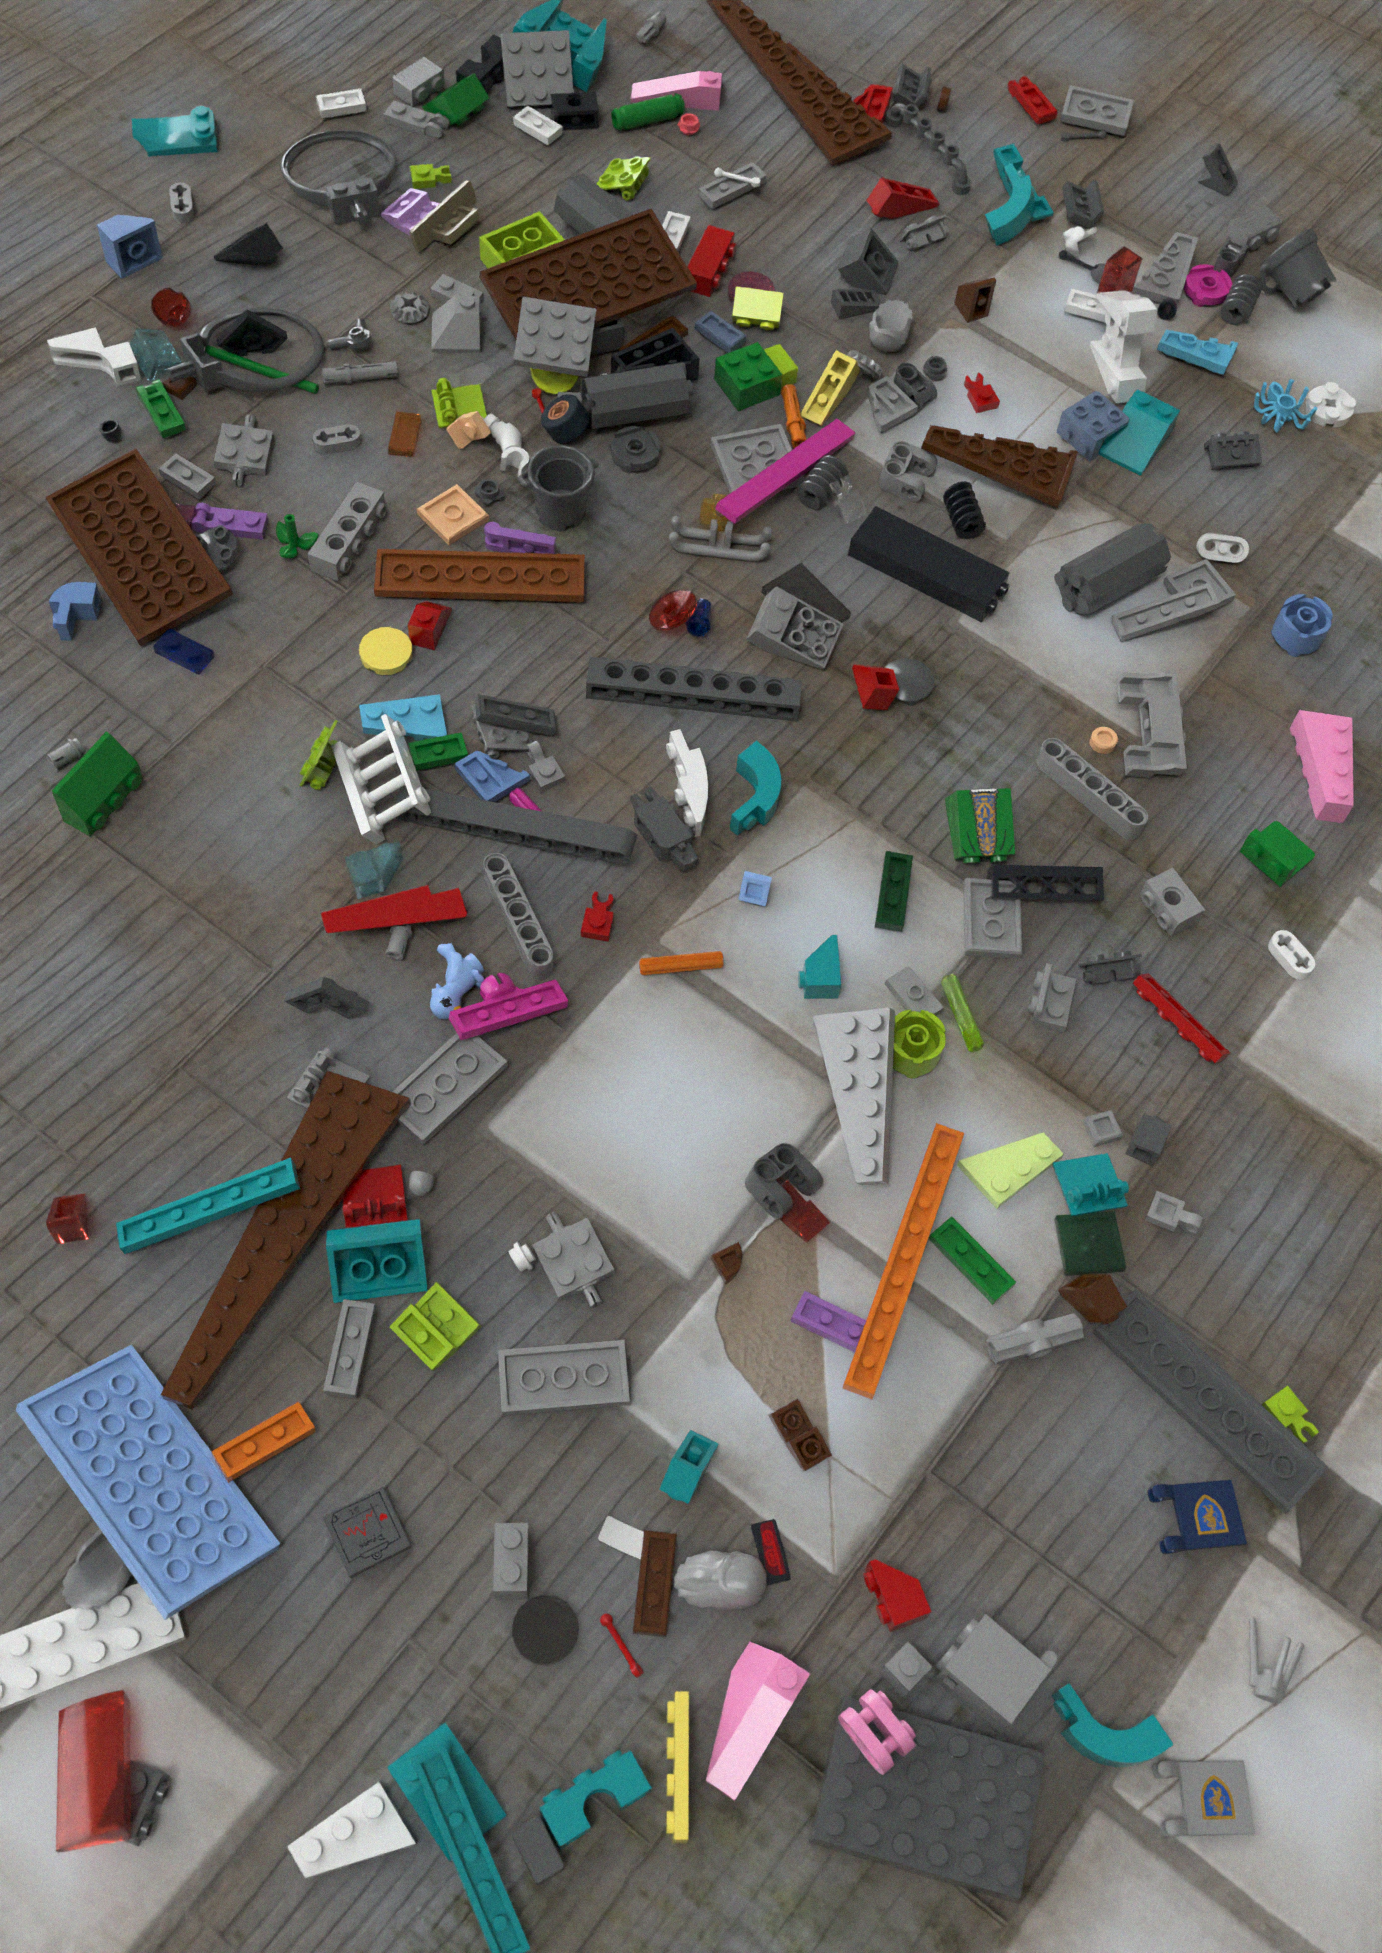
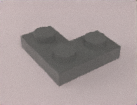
M326 977L288 990L284 1001L305 1013L327 1007L347 1019L367 1012L369 1003L367 1000L359 997L356 992L347 990L337 985L333 979Z

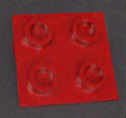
M401 1165L363 1170L359 1177L353 1180L344 1192L345 1196L342 1207L346 1228L408 1220Z

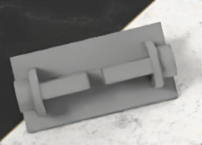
M946 214L940 217L934 215L927 218L924 223L919 225L913 223L907 226L905 233L899 241L906 240V247L916 250L928 245L929 242L926 236H928L931 243L946 238V235L949 234V229L942 223L946 218Z

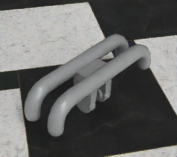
M674 516L671 519L672 529L675 532L670 533L669 542L675 550L681 553L745 561H760L766 558L771 550L770 544L766 543L772 536V529L770 527H765L760 535L732 533L733 522L727 521L725 532L717 531V520L711 519L710 530L685 527L681 524V518L678 516ZM679 535L686 538L709 540V546L684 543L679 540ZM731 543L761 545L760 550L757 551L730 548Z

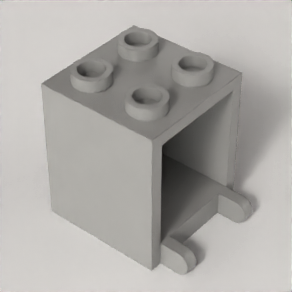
M985 1614L979 1622L973 1618L955 1640L960 1644L957 1648L953 1644L936 1664L935 1667L940 1672L934 1680L999 1734L1011 1725L1051 1671V1668L1057 1661V1655L1053 1651H1047L1040 1659L1037 1658Z

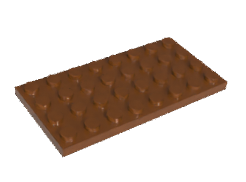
M652 208L482 270L479 275L480 280L515 340H517L523 297L595 308V328L695 290L697 286L696 280Z
M136 448L45 497L140 646L233 595L230 586Z

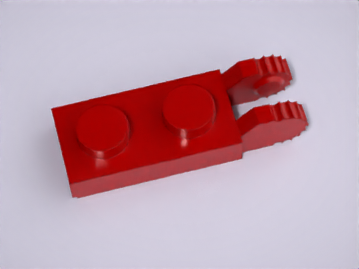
M1027 76L1021 77L1019 84L1015 80L1008 82V92L1018 100L1037 125L1056 119L1058 113L1056 108Z

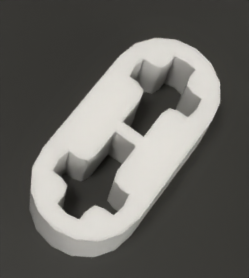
M1280 930L1272 936L1268 944L1270 953L1290 976L1298 980L1306 979L1315 968L1313 956L1289 931ZM1278 942H1279V943H1284V942H1285V943L1287 944V947H1286L1285 945H1283V946L1280 947V946L1278 945ZM1296 963H1297V964H1302V963H1303L1306 967H1305V968H1304L1303 966H1302V967H1297V966H1296Z

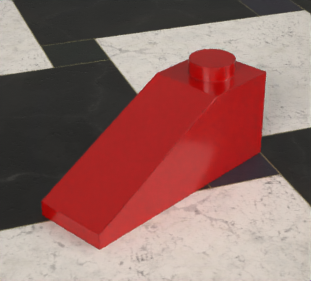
M882 177L867 198V202L872 208L871 211L879 218L887 217L894 219L937 208L940 204L929 188Z

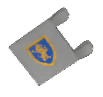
M1161 1761L1153 1765V1775L1155 1778L1179 1777L1184 1820L1162 1822L1160 1828L1163 1837L1255 1834L1244 1761Z

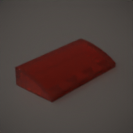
M124 1690L88 1698L59 1711L56 1817L57 1853L131 1839L130 1700Z

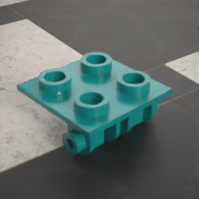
M1108 1153L1052 1163L1071 1216L1128 1206L1124 1194L1129 1192V1185L1127 1181L1117 1178Z

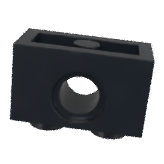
M596 91L551 94L552 120L562 126V131L599 129V107Z

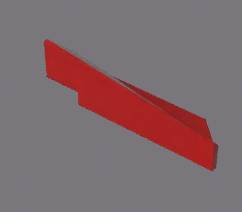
M428 885L320 913L326 933L467 917L459 888L431 895Z

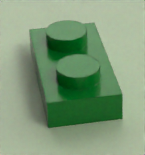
M462 732L408 743L416 771L453 764L468 756Z

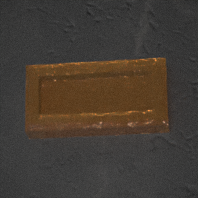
M396 411L388 446L389 455L414 457L421 425V414Z

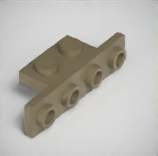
M464 181L409 231L415 251L421 252L433 240L447 244L454 243L480 218L478 210L470 208L476 202L471 181Z

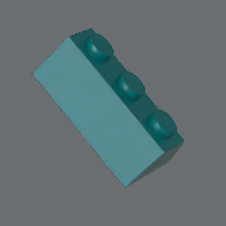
M420 1219L327 1230L326 1250L334 1303L343 1302V1299L361 1300L428 1291Z

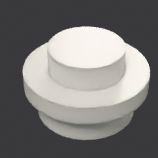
M519 1242L513 1244L514 1248L508 1252L517 1268L521 1272L526 1269L529 1271L534 1267L531 1262L536 1259L528 1245L521 1246Z

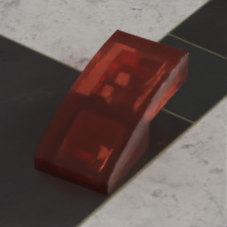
M787 1180L781 1186L790 1195L793 1201V1208L779 1219L807 1243L830 1222L811 1200L806 1202Z

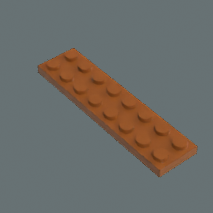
M377 549L374 594L375 597L584 602L585 555Z

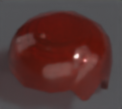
M168 287L158 291L152 298L150 308L163 325L178 327L185 324L189 319L191 303L183 292L180 291L179 293Z

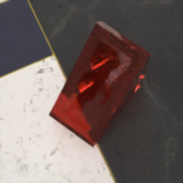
M85 1193L53 1199L46 1225L56 1244L88 1239Z

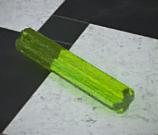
M955 974L945 975L942 978L941 984L966 1046L970 1052L980 1051L983 1049L984 1042L959 980Z

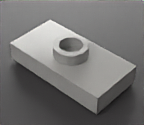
M909 966L886 979L885 985L906 1010L912 1009L911 1011L918 1012L925 1010L933 1013L935 1016L943 1012L944 1007Z

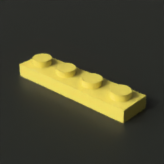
M675 1692L673 1701H667V1723H673V1737H667V1759H673V1774H667L666 1795L673 1796V1811L666 1812V1834H673V1843H687L689 1815V1692Z

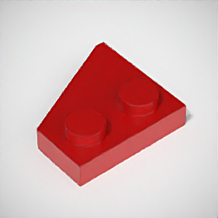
M871 84L853 102L856 105H862L865 108V113L871 118L874 116L883 124L893 95V87Z

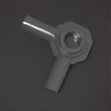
M358 318L355 327L350 329L349 335L329 340V347L331 350L349 346L358 352L368 349L369 343H371V333L365 329V320Z

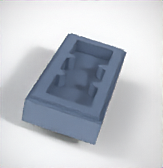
M712 311L695 322L694 329L727 353L735 351L746 342L745 334Z

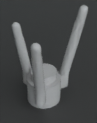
M1251 1617L1249 1620L1251 1656L1249 1686L1256 1688L1254 1694L1256 1697L1280 1704L1282 1698L1286 1696L1287 1686L1301 1657L1304 1644L1302 1642L1298 1643L1283 1675L1291 1644V1639L1286 1637L1275 1671L1263 1669V1673L1259 1674L1256 1619Z

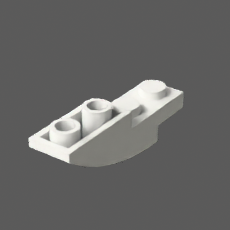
M679 729L670 732L666 750L669 758L674 759L676 763L675 771L678 778L677 789L674 790L676 803L678 806L682 805L685 824L692 828L695 837L701 835L708 800L707 771L700 748L689 751L683 734Z

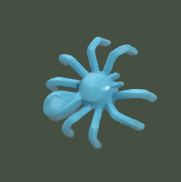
M1293 379L1289 380L1285 394L1283 387L1278 382L1273 381L1268 389V400L1265 398L1267 382H1263L1260 394L1256 393L1254 408L1257 412L1264 413L1261 424H1266L1275 415L1274 431L1276 433L1281 430L1286 420L1290 422L1292 418L1295 426L1298 429L1304 430L1311 421V417L1318 410L1317 407H1314L1308 415L1301 414L1298 409L1304 402L1309 388H1304L1296 404L1295 398L1290 395L1294 383ZM1259 398H1261V401H1262V403H1263L1264 405H1273V406H1269V407H1266V408H1264V409H1261V408L1258 406V405H1259ZM1273 410L1269 415L1268 413H1265L1267 411ZM1297 416L1301 419H1306L1302 425L1299 424Z

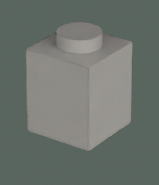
M907 1642L879 1673L904 1698L929 1672L932 1666Z

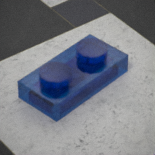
M172 629L167 630L153 646L156 654L198 675L215 657L212 649Z

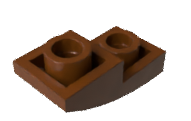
M798 1399L768 1415L783 1442L803 1471L808 1470L832 1455L817 1427L812 1426Z

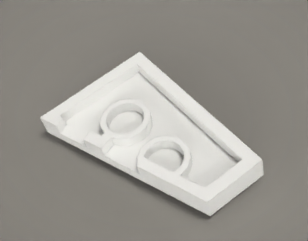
M378 1782L287 1847L304 1877L309 1879L357 1862L383 1856L386 1853L402 1848L415 1846L416 1843L380 1782Z

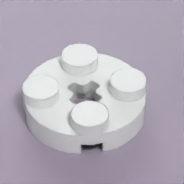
M1328 382L1325 386H1318L1310 391L1305 402L1307 406L1305 411L1308 415L1314 407H1317L1318 410L1311 417L1313 422L1324 427L1326 423L1334 424L1333 428L1341 427L1351 419L1356 406V400L1346 391L1339 388L1336 383Z

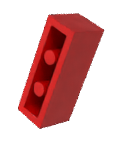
M711 225L707 226L687 266L697 282L696 289L690 292L711 297L714 289L719 288L722 278L721 274L726 273L729 258H733L736 252L737 244L734 243V232Z

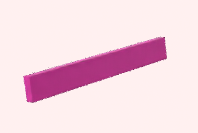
M835 419L720 500L715 509L736 524L811 470L822 457L832 455L850 442L856 432L840 420Z

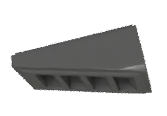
M869 289L833 290L831 304L839 319L874 312L882 304L876 291Z

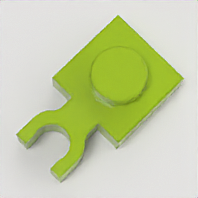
M433 164L410 166L413 189L436 187V182L443 184L451 183L449 165L440 166L433 169Z
M1286 1386L1262 1404L1286 1428L1289 1426L1293 1435L1303 1444L1307 1440L1302 1435L1301 1430H1306L1312 1438L1319 1433L1312 1423L1305 1421L1302 1417L1308 1410L1289 1386Z

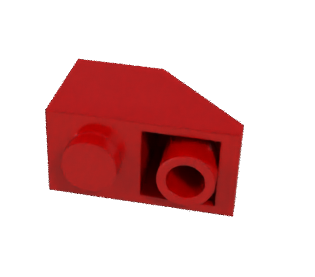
M854 664L852 670L863 709L888 710L899 691L894 670L879 666Z
M876 1559L869 1561L865 1568L866 1573L863 1574L864 1581L869 1592H874L879 1603V1605H876V1611L882 1625L887 1624L889 1631L892 1632L927 1619L931 1614V1609L919 1580Z

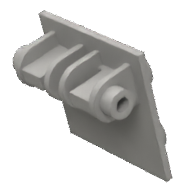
M475 704L471 705L474 713L472 720L477 726L479 740L484 744V753L489 755L490 758H498L501 750L529 751L527 745L532 743L528 731L476 721Z
M325 1048L324 1051L318 1050L287 1096V1099L308 1109L327 1071L366 1083L370 1076L333 1058L335 1053Z

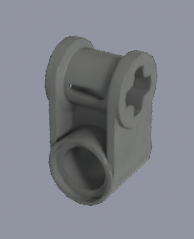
M1228 237L1219 251L1213 270L1220 272L1222 269L1232 278L1237 268L1245 259L1249 246L1239 245L1232 242L1231 238Z
M902 363L897 367L893 382L918 406L917 410L922 407L923 403L937 398L935 385L917 370L913 364Z

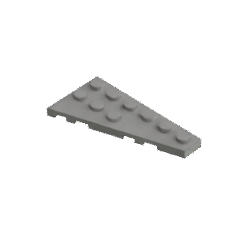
M889 1007L815 1015L813 1019L855 1182L860 1185L888 1184L895 1010Z

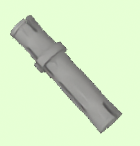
M396 361L351 366L344 364L341 367L322 368L324 385L339 382L351 384L352 381L398 377Z

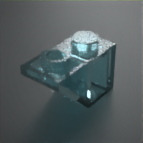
M399 841L384 843L378 848L358 851L351 856L345 857L347 873L357 899L386 890L403 861Z

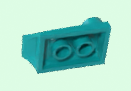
M197 106L191 111L190 115L132 118L133 138L145 148L148 157L218 152L215 116L208 107Z

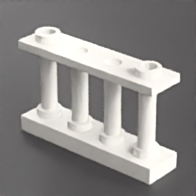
M387 714L381 716L386 730L355 749L353 747L349 748L341 741L331 746L361 835L375 845L385 840L382 832L383 825L409 809L416 807L425 815L431 813L428 805L430 797L421 785L404 738L406 731L398 720L394 721ZM390 741L393 753L364 770L360 769L358 762H360L361 757ZM398 763L401 775L372 792H368L366 784L370 778ZM406 785L409 797L377 815L374 809L376 802Z

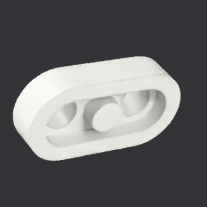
M1207 533L1199 538L1197 551L1206 559L1237 563L1247 557L1249 545L1246 540L1238 536ZM1212 541L1213 548L1206 550V543ZM1237 544L1238 551L1232 554L1230 548L1232 545Z

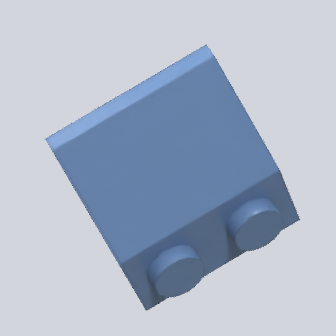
M116 215L97 224L106 263L121 279L163 259L155 221L152 218Z

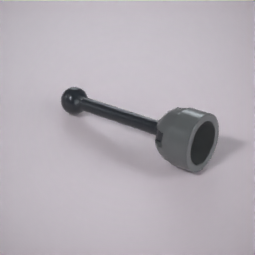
M1066 250L1059 252L1060 259H1067L1090 270L1093 280L1102 285L1110 276L1111 267L1106 264L1099 263L1093 267L1068 255Z

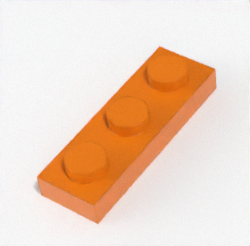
M297 1402L212 1451V1457L229 1483L315 1433V1426L301 1404Z

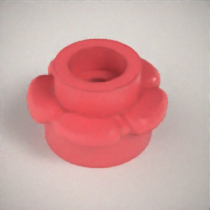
M684 114L678 122V127L685 135H693L700 128L699 119L694 114Z

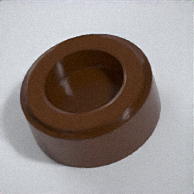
M943 86L937 105L938 110H946L951 88Z

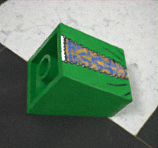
M1011 788L956 790L945 798L955 860H963V864L980 863V859L990 858V863L1007 862V857L1015 854Z

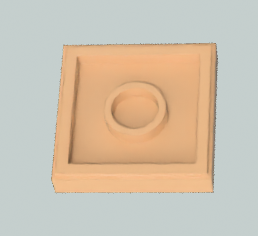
M458 485L453 486L417 508V515L448 545H451L489 521V515Z

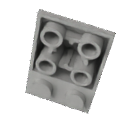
M776 586L765 596L746 640L769 653L824 669L844 624Z

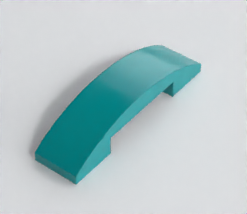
M1014 143L995 148L993 151L999 175L1010 197L1012 191L1007 183L1004 166L1012 163L1016 172L1020 170L1023 177L1026 176L1022 169L1024 160ZM1032 186L1035 208L1030 220L1036 221L1053 216L1054 212L1045 196H1038Z

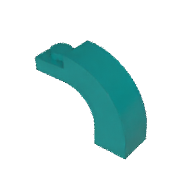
M1012 163L1004 166L1007 183L1012 191L1010 199L1003 206L985 214L989 232L996 246L1020 233L1030 221L1035 208V198L1029 175L1023 177L1020 170L1016 172Z
M757 740L739 754L737 758L736 772L745 778L755 791V794L746 803L731 814L729 829L737 836L745 829L750 830L757 821L765 826L775 814L781 790V772L773 755Z
M1070 1683L1052 1695L1055 1700L1053 1706L1061 1719L1064 1721L1068 1720L1071 1725L1061 1733L1062 1736L1077 1752L1096 1763L1111 1767H1132L1151 1760L1174 1745L1154 1714L1133 1728L1113 1730L1101 1725L1091 1716Z

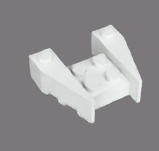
M1128 291L1097 293L1096 297L1107 310L1105 314L1106 332L1103 334L1102 340L1090 341V347L1104 380L1107 393L1111 395L1116 403L1128 402L1137 389L1145 392L1147 377L1138 367L1143 334L1154 333L1158 309L1149 298H1140V295H1131V292Z

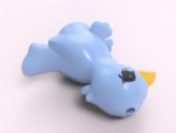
M452 943L440 944L437 948V951L446 958L448 964L445 974L446 985L441 987V985L436 984V988L432 989L430 999L431 1011L439 1019H449L450 1011L461 1008L463 994L468 992L474 985L480 988L481 983L484 981V977L481 975L484 972V968L479 960L471 953L462 958V955L455 951Z

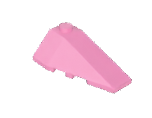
M698 71L633 83L631 102L636 103L670 94L674 96L677 93L683 97L685 108L719 111L722 73Z
M749 1642L731 1672L706 1782L735 1801L810 1673L783 1655Z

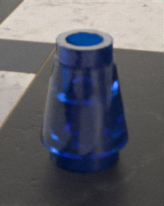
M699 599L685 621L687 631L693 636H703L711 628L712 605L707 599Z

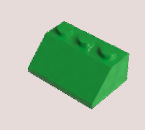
M105 732L52 790V794L63 821L91 837L96 830L104 826L106 819L111 813L121 807L127 795L132 790L138 788L143 777L138 762L111 734Z

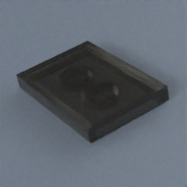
M802 563L762 586L761 592L765 596L777 586L841 623L850 618L851 612Z

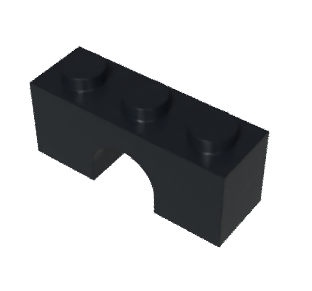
M493 34L481 46V63L467 59L456 70V83L475 73L484 90L488 93L503 78L504 68L500 37Z

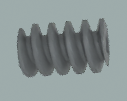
M1243 274L1235 278L1221 308V316L1227 323L1231 325L1238 324L1251 316L1263 286L1257 277Z
M828 455L822 457L809 472L808 476L804 478L803 482L799 484L797 488L799 500L808 508L819 509L832 496L838 485L843 482V479L847 477L848 468L845 463L835 456Z

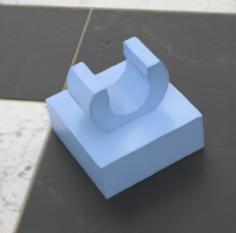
M745 871L738 900L766 906L772 877Z

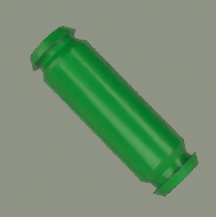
M675 93L674 96L670 94L624 105L619 109L614 108L612 110V124L616 130L621 131L622 128L628 130L673 119L677 115L681 117L685 113V103L683 97Z

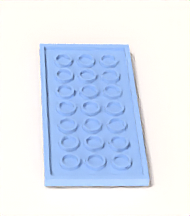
M130 1345L18 1403L16 1412L166 1620L278 1550L280 1543L235 1482L232 1480L228 1483L212 1457L211 1450L175 1403L162 1398L161 1393L164 1387L134 1347Z

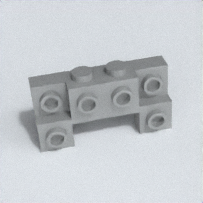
M1167 671L1152 674L1123 672L1117 679L1119 704L1139 706L1142 746L1129 745L1123 751L1125 775L1151 778L1154 774L1180 776L1187 770L1184 746L1186 734L1182 727L1183 709L1180 707L1177 673Z

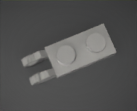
M393 101L383 114L384 121L389 124L435 138H440L443 135V129H447L450 124L448 118L444 115L442 116L439 113L434 115L397 101Z

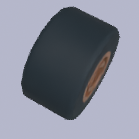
M566 394L557 397L548 404L541 415V424L555 442L567 443L582 434L589 423L590 415L576 396Z

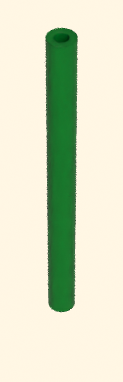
M207 345L205 348V353L207 352L209 356L273 379L290 375ZM303 380L293 385L317 394L319 390V384L308 380Z

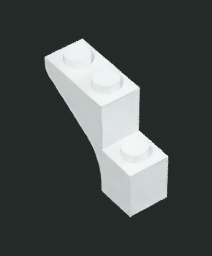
M96 327L47 340L52 359L57 365L102 370L114 379L117 387L141 380L137 361L129 342L104 348Z

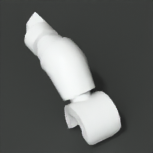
M489 414L485 419L483 418L491 431L490 434L496 439L503 452L500 470H505L507 466H514L518 468L517 476L527 470L529 455L522 449L521 433L511 423L506 424L493 414Z

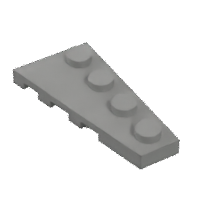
M1176 232L1163 248L1160 256H1157L1151 268L1145 272L1142 280L1135 285L1132 294L1158 302L1172 299L1178 305L1198 238Z

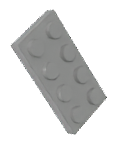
M456 1033L393 1091L394 1093L409 1097L411 1102L403 1115L400 1116L398 1123L424 1145L508 1067L507 1060L478 1035L460 1040Z
M624 1340L498 1350L502 1416L630 1405Z

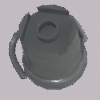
M1313 228L1306 229L1288 240L1260 264V281L1263 285L1262 290L1264 293L1284 292L1296 309L1303 306L1302 302L1306 299L1308 302L1314 300L1332 286L1331 282L1337 281L1317 245L1318 238ZM1266 276L1273 278L1277 283L1275 287L1268 288L1266 286Z
M566 445L546 447L538 451L530 459L527 470L521 473L517 480L523 487H529L534 491L536 515H539L542 525L551 530L566 531V526L574 524V528H576L584 521L588 492L592 488L595 476L594 469L599 466V463L589 458L581 450Z

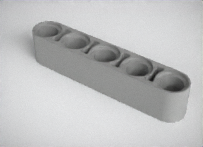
M1057 738L1046 739L1037 757L1036 763L1039 769L1120 836L1128 840L1139 838L1148 821L1147 811L1064 742Z
M491 853L485 857L483 862L484 880L528 973L535 979H546L553 973V951L508 859L501 853ZM495 869L501 870L499 872H492ZM503 892H511V894H508V895L502 894V893H503ZM515 914H522L523 916H522V917H514L513 915H515ZM526 937H533V938H535V939H533V940H525L524 938H526ZM537 960H544V961H546V962H545V963H542V964H539V963H536L535 961H537Z

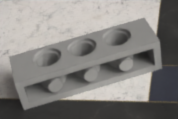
M359 482L354 484L309 551L310 571L335 581H339L343 573L349 571L351 561L356 554H360L364 541L373 534L376 523L386 514L387 504H385L383 491Z

